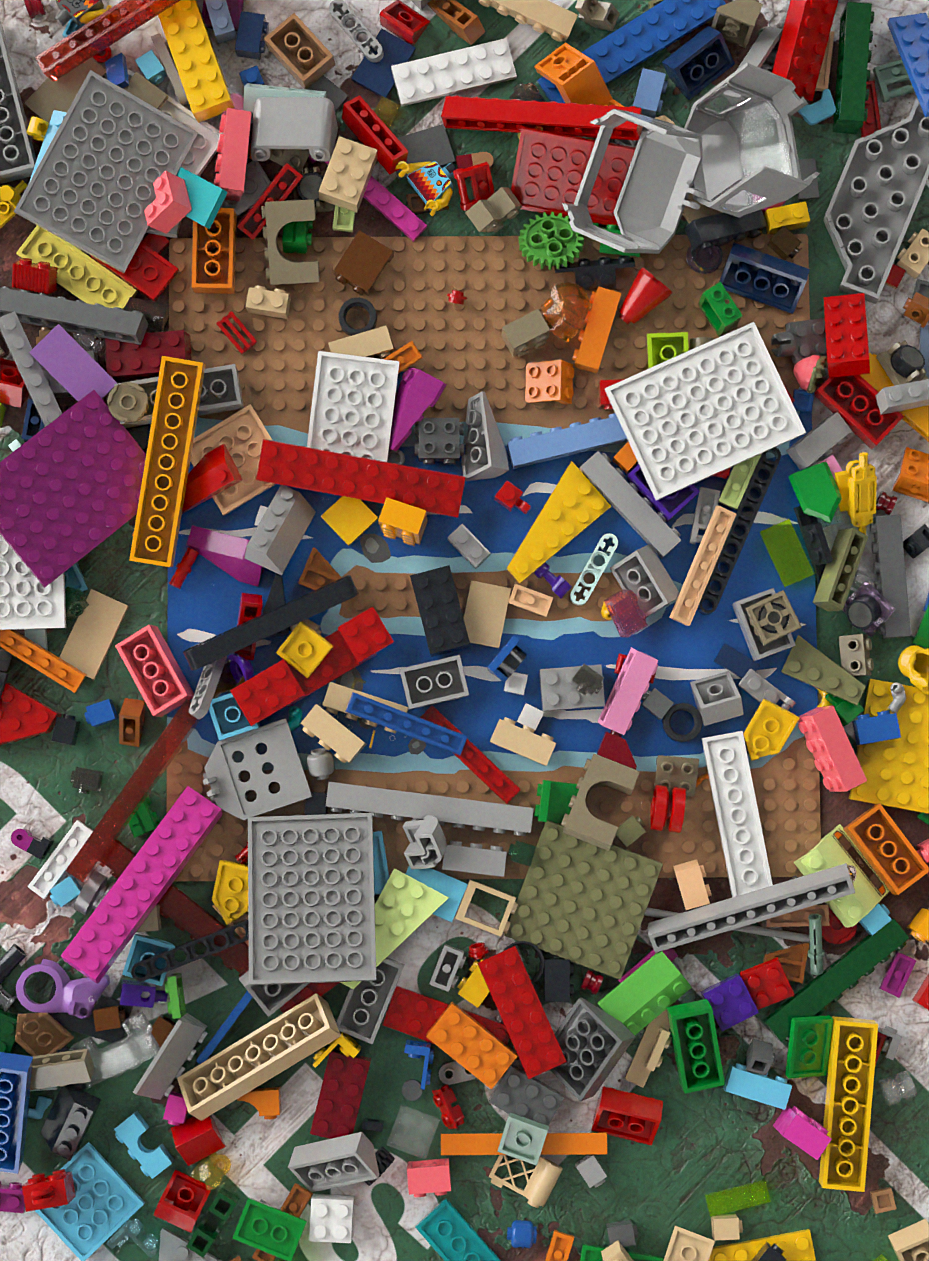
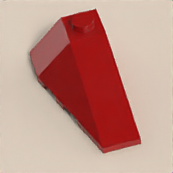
M225 444L206 453L188 473L182 514L243 480Z

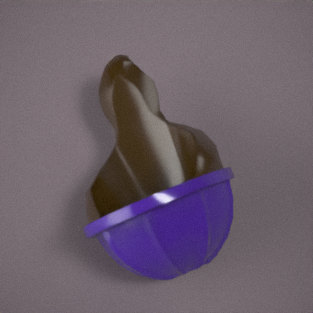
M236 653L229 655L227 661H225L213 699L218 698L224 692L231 693L230 690L254 677V667L251 662Z

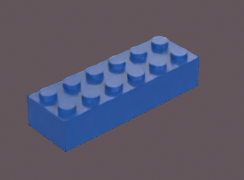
M0 1052V1171L18 1174L24 1159L33 1057Z

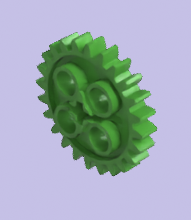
M544 212L542 218L535 215V221L529 219V225L523 224V230H520L519 250L522 251L523 257L527 256V262L533 260V266L539 263L541 264V269H543L545 265H548L549 270L554 265L557 269L560 268V264L567 267V261L574 263V257L579 258V252L583 251V235L572 230L569 216L562 218V213L554 216V212L547 216Z

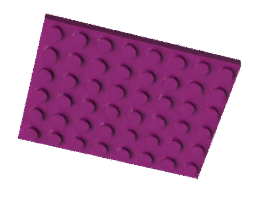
M95 390L87 394L0 462V535L44 588L137 514L146 453L126 428L120 424V421L112 416L109 407Z

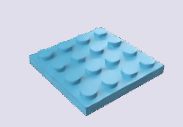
M90 1142L61 1168L65 1169L66 1172L72 1171L76 1197L67 1205L35 1210L81 1261H86L145 1204L143 1199Z

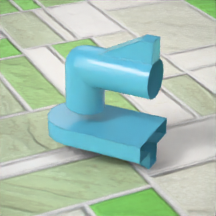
M38 1096L36 1108H29L28 1118L41 1119L46 1108L52 1103V1099Z

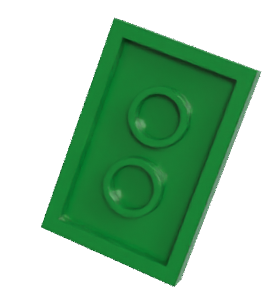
M830 1015L792 1018L785 1072L788 1079L827 1076L833 1018Z
M249 1197L232 1239L286 1261H292L307 1220Z

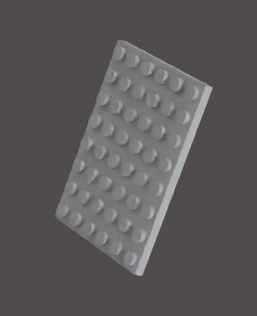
M90 70L19 200L14 213L124 273L149 227L144 210L156 199L153 183L165 171L174 175L177 174L198 132Z
M372 813L248 817L249 985L377 981Z

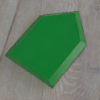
M822 462L791 474L788 478L803 513L831 524L842 496L827 462Z

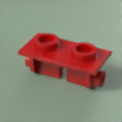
M446 1084L440 1087L441 1089L432 1090L434 1095L433 1101L440 1108L443 1124L448 1129L458 1128L457 1126L465 1123L463 1120L465 1117L459 1104L454 1107L451 1106V1103L457 1101L452 1087Z

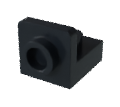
M924 524L903 541V548L912 559L929 547V528Z

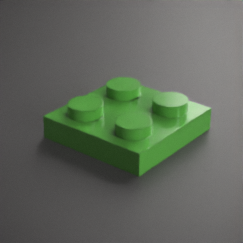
M174 973L167 977L168 981H165V991L170 995V1002L167 1003L168 1013L172 1014L173 1019L183 1017L187 1012L182 974Z

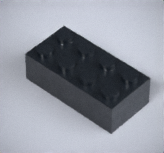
M450 565L410 575L431 657L471 647Z

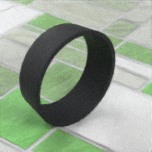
M517 941L510 944L504 951L518 944H528L538 953L540 967L537 974L530 979L532 984L540 979L544 971L545 961L542 952L537 946L527 941Z

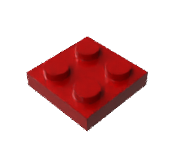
M778 957L740 972V976L757 1010L795 995Z

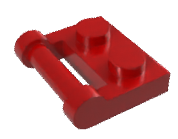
M487 162L453 171L459 188L461 210H469L479 200H487L495 193L490 166ZM469 176L474 195L472 200L468 198L465 178Z

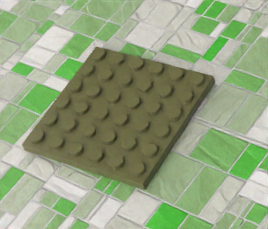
M547 820L516 902L518 906L510 918L509 922L511 923L507 934L504 936L517 941L530 942L543 951L569 959L572 962L621 980L663 863L614 844L607 851L563 833L564 826Z

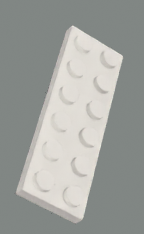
M507 38L391 66L401 107L513 80L517 77Z

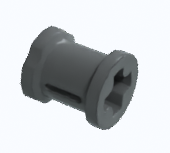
M0 985V1006L7 1012L17 997L10 995Z

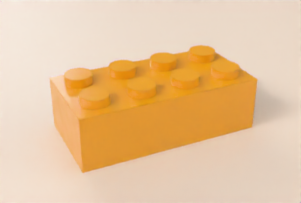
M387 497L378 520L381 532H383L385 537L393 540L396 537L401 538L403 543L415 546V543L420 545L428 522L426 510Z

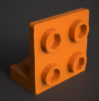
M906 447L901 470L892 491L929 502V454Z

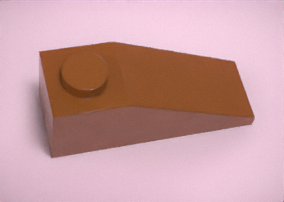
M430 0L427 3L460 38L470 45L485 33L478 16L456 0Z

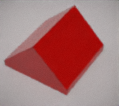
M396 0L379 14L381 26L412 46L415 45L430 23V20L400 0Z
M212 1115L202 1121L193 1116L186 1120L184 1124L180 1123L179 1126L171 1128L175 1148L188 1166L226 1147Z

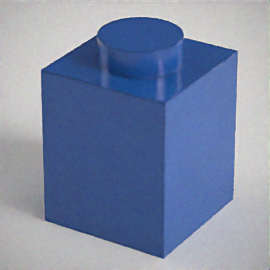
M111 699L87 706V712L84 713L87 723L93 727L118 720L115 706Z

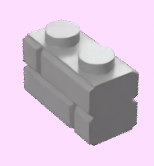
M463 524L447 537L448 541L475 569L490 556V552Z

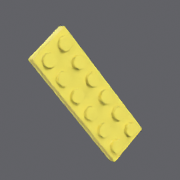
M38 225L16 252L21 258L32 259V263L49 262L50 266L57 267V284L87 304L94 305L98 303L105 307H119L125 310L138 293L136 289L80 249Z

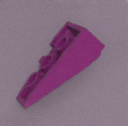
M409 367L405 371L394 403L389 450L397 451L412 433L411 427L416 422L422 421L424 411L428 406L433 407L447 384L420 369Z
M192 525L187 546L197 551L239 582L259 587L264 567L244 558L246 547L250 540Z

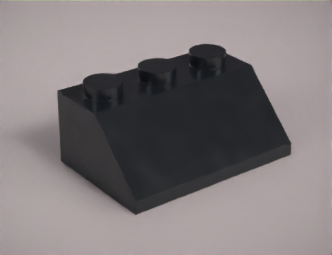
M72 1084L61 1087L41 1130L52 1152L71 1161L85 1137L101 1099Z

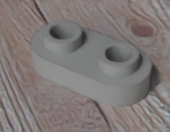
M457 1061L445 1063L439 1069L440 1080L448 1085L476 1078L473 1074L467 1073L465 1068ZM448 1070L453 1072V1076L450 1078L445 1076V1072Z

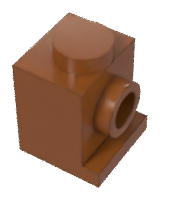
M916 292L912 299L908 297L903 305L905 309L903 315L921 324L920 327L924 328L929 321V298Z

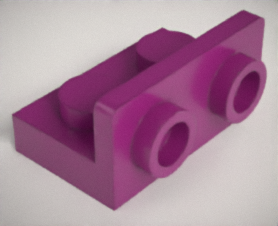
M0 1181V1211L25 1212L22 1183L10 1182L9 1185L1 1184Z

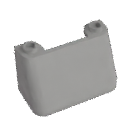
M324 97L258 98L253 112L252 161L268 160L271 155V149H309L313 159L317 161H330L338 132L333 102Z

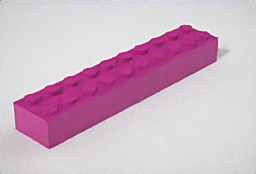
M187 786L61 955L62 959L98 984L222 816V809Z

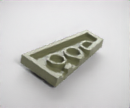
M798 635L795 641L796 646L792 647L781 673L858 706L866 686Z

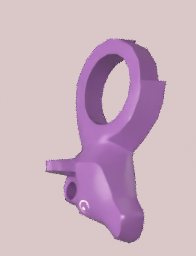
M43 959L41 964L33 965L21 974L16 984V994L21 1005L29 1011L40 1013L66 1012L68 1015H74L84 1020L90 1017L101 994L110 984V978L108 974H105L98 984L88 977L70 980L67 973L58 963ZM39 971L51 975L56 983L55 995L49 1002L42 1004L32 1001L28 997L25 988L30 975Z

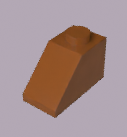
M124 699L119 713V744L140 746L145 719V701Z

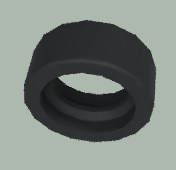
M360 297L351 298L345 301L340 308L338 314L339 323L347 335L352 336L375 329L377 324L376 310L367 299ZM355 306L364 307L370 315L369 323L362 329L351 328L346 321L347 312Z
M687 703L673 705L664 715L662 721L666 735L678 742L690 741L697 737L703 724L702 716L698 709ZM682 710L689 712L694 718L693 729L684 735L674 732L670 724L673 714Z

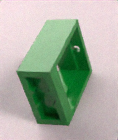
M721 282L703 292L698 302L699 307L719 337L737 327L743 316Z

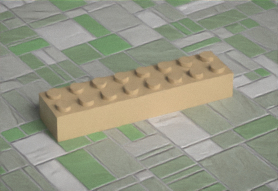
M316 993L178 1077L177 1080L188 1113L202 1121L339 1038L341 1034L328 1002Z

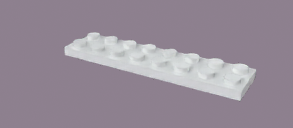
M743 731L701 738L732 897L772 886Z

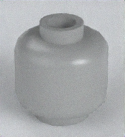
M314 749L307 756L308 772L311 776L317 777V780L327 779L334 772L333 755L327 749Z

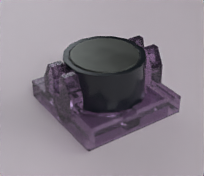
M865 581L857 591L847 598L848 600L842 611L847 615L851 625L862 629L871 638L878 632L896 608L868 581Z

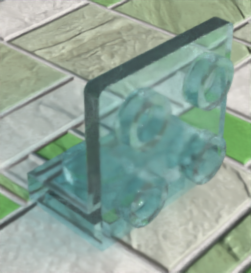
M132 1217L106 1243L113 1249L116 1245L121 1247L130 1237L150 1258L155 1255L160 1247L157 1238L151 1233L148 1235L143 1229V1224L138 1219H133Z

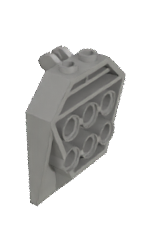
M286 718L218 741L204 768L206 773L203 774L204 785L210 784L211 790L207 792V796L211 798L212 803L242 820H248V817H257L312 797ZM261 743H265L267 746V752L263 755H260L257 751ZM238 751L244 754V759L240 763L234 760V755ZM267 763H272L274 766L271 774L264 772V766ZM243 771L250 773V779L247 782L241 780L240 776ZM274 782L280 785V791L276 794H273L270 790V786ZM251 790H254L257 794V798L253 802L247 799V793Z

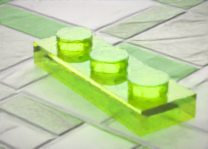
M765 1180L705 1195L710 1217L771 1202Z

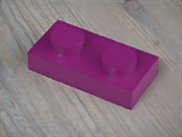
M896 951L879 989L900 998L916 960Z

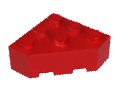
M6 683L0 700V745L52 732L55 727L56 718L61 717L62 714L13 685Z

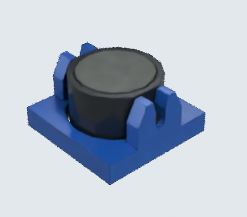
M512 636L487 669L505 683L531 650L521 643L517 637Z

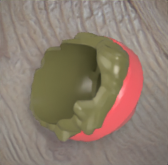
M812 355L796 363L793 373L800 385V389L808 393H814L817 385L824 382L822 377L827 375L825 370L828 367L826 356Z

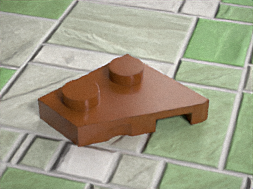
M802 943L764 954L763 963L778 957L788 980L803 983L809 943Z

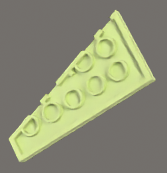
M394 868L375 903L376 967L449 897ZM362 981L340 983L348 986L351 989H354Z

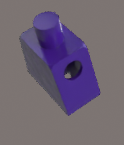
M123 979L120 1005L153 1008L154 1002L166 1003L168 993L163 990H156V985L152 983ZM143 992L150 993L147 998L141 997V994Z

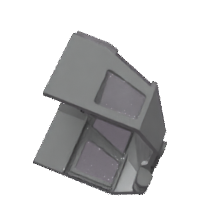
M746 63L693 104L684 129L702 135L703 158L692 188L705 193L704 197L701 198L692 194L693 200L740 218L743 215L790 199L809 186L812 180L820 174L815 172L805 180L801 179L791 116L808 103L804 97L800 99L795 93L794 89L796 87L791 80Z

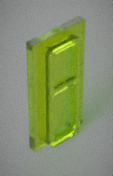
M790 519L774 524L759 532L784 587L814 575Z

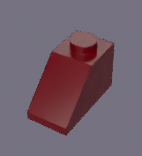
M613 730L610 733L605 732L596 754L636 770V763L626 740L621 738L622 734Z

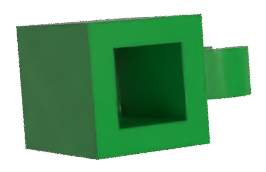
M829 693L825 695L826 700L834 706L843 727L848 725L864 710L860 702L856 706L836 696L833 697Z

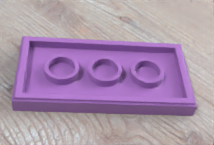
M59 324L29 352L77 401H80L93 390L102 399L114 387V384H117Z

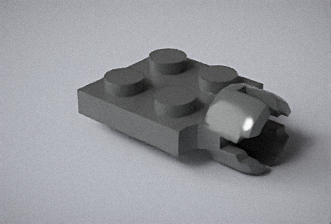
M824 318L785 324V332L774 334L771 338V345L780 344L779 348L772 349L773 354L777 357L789 356L793 364L812 355L827 357Z

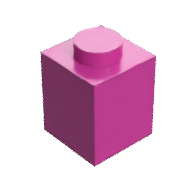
M171 1092L168 1096L163 1119L168 1120V1123L171 1125L179 1126L180 1123L184 1124L186 1121L188 1110L183 1095Z

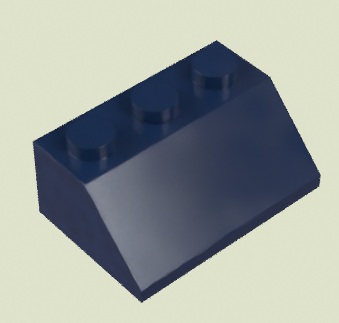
M709 26L662 61L669 78L688 100L735 64L721 32Z

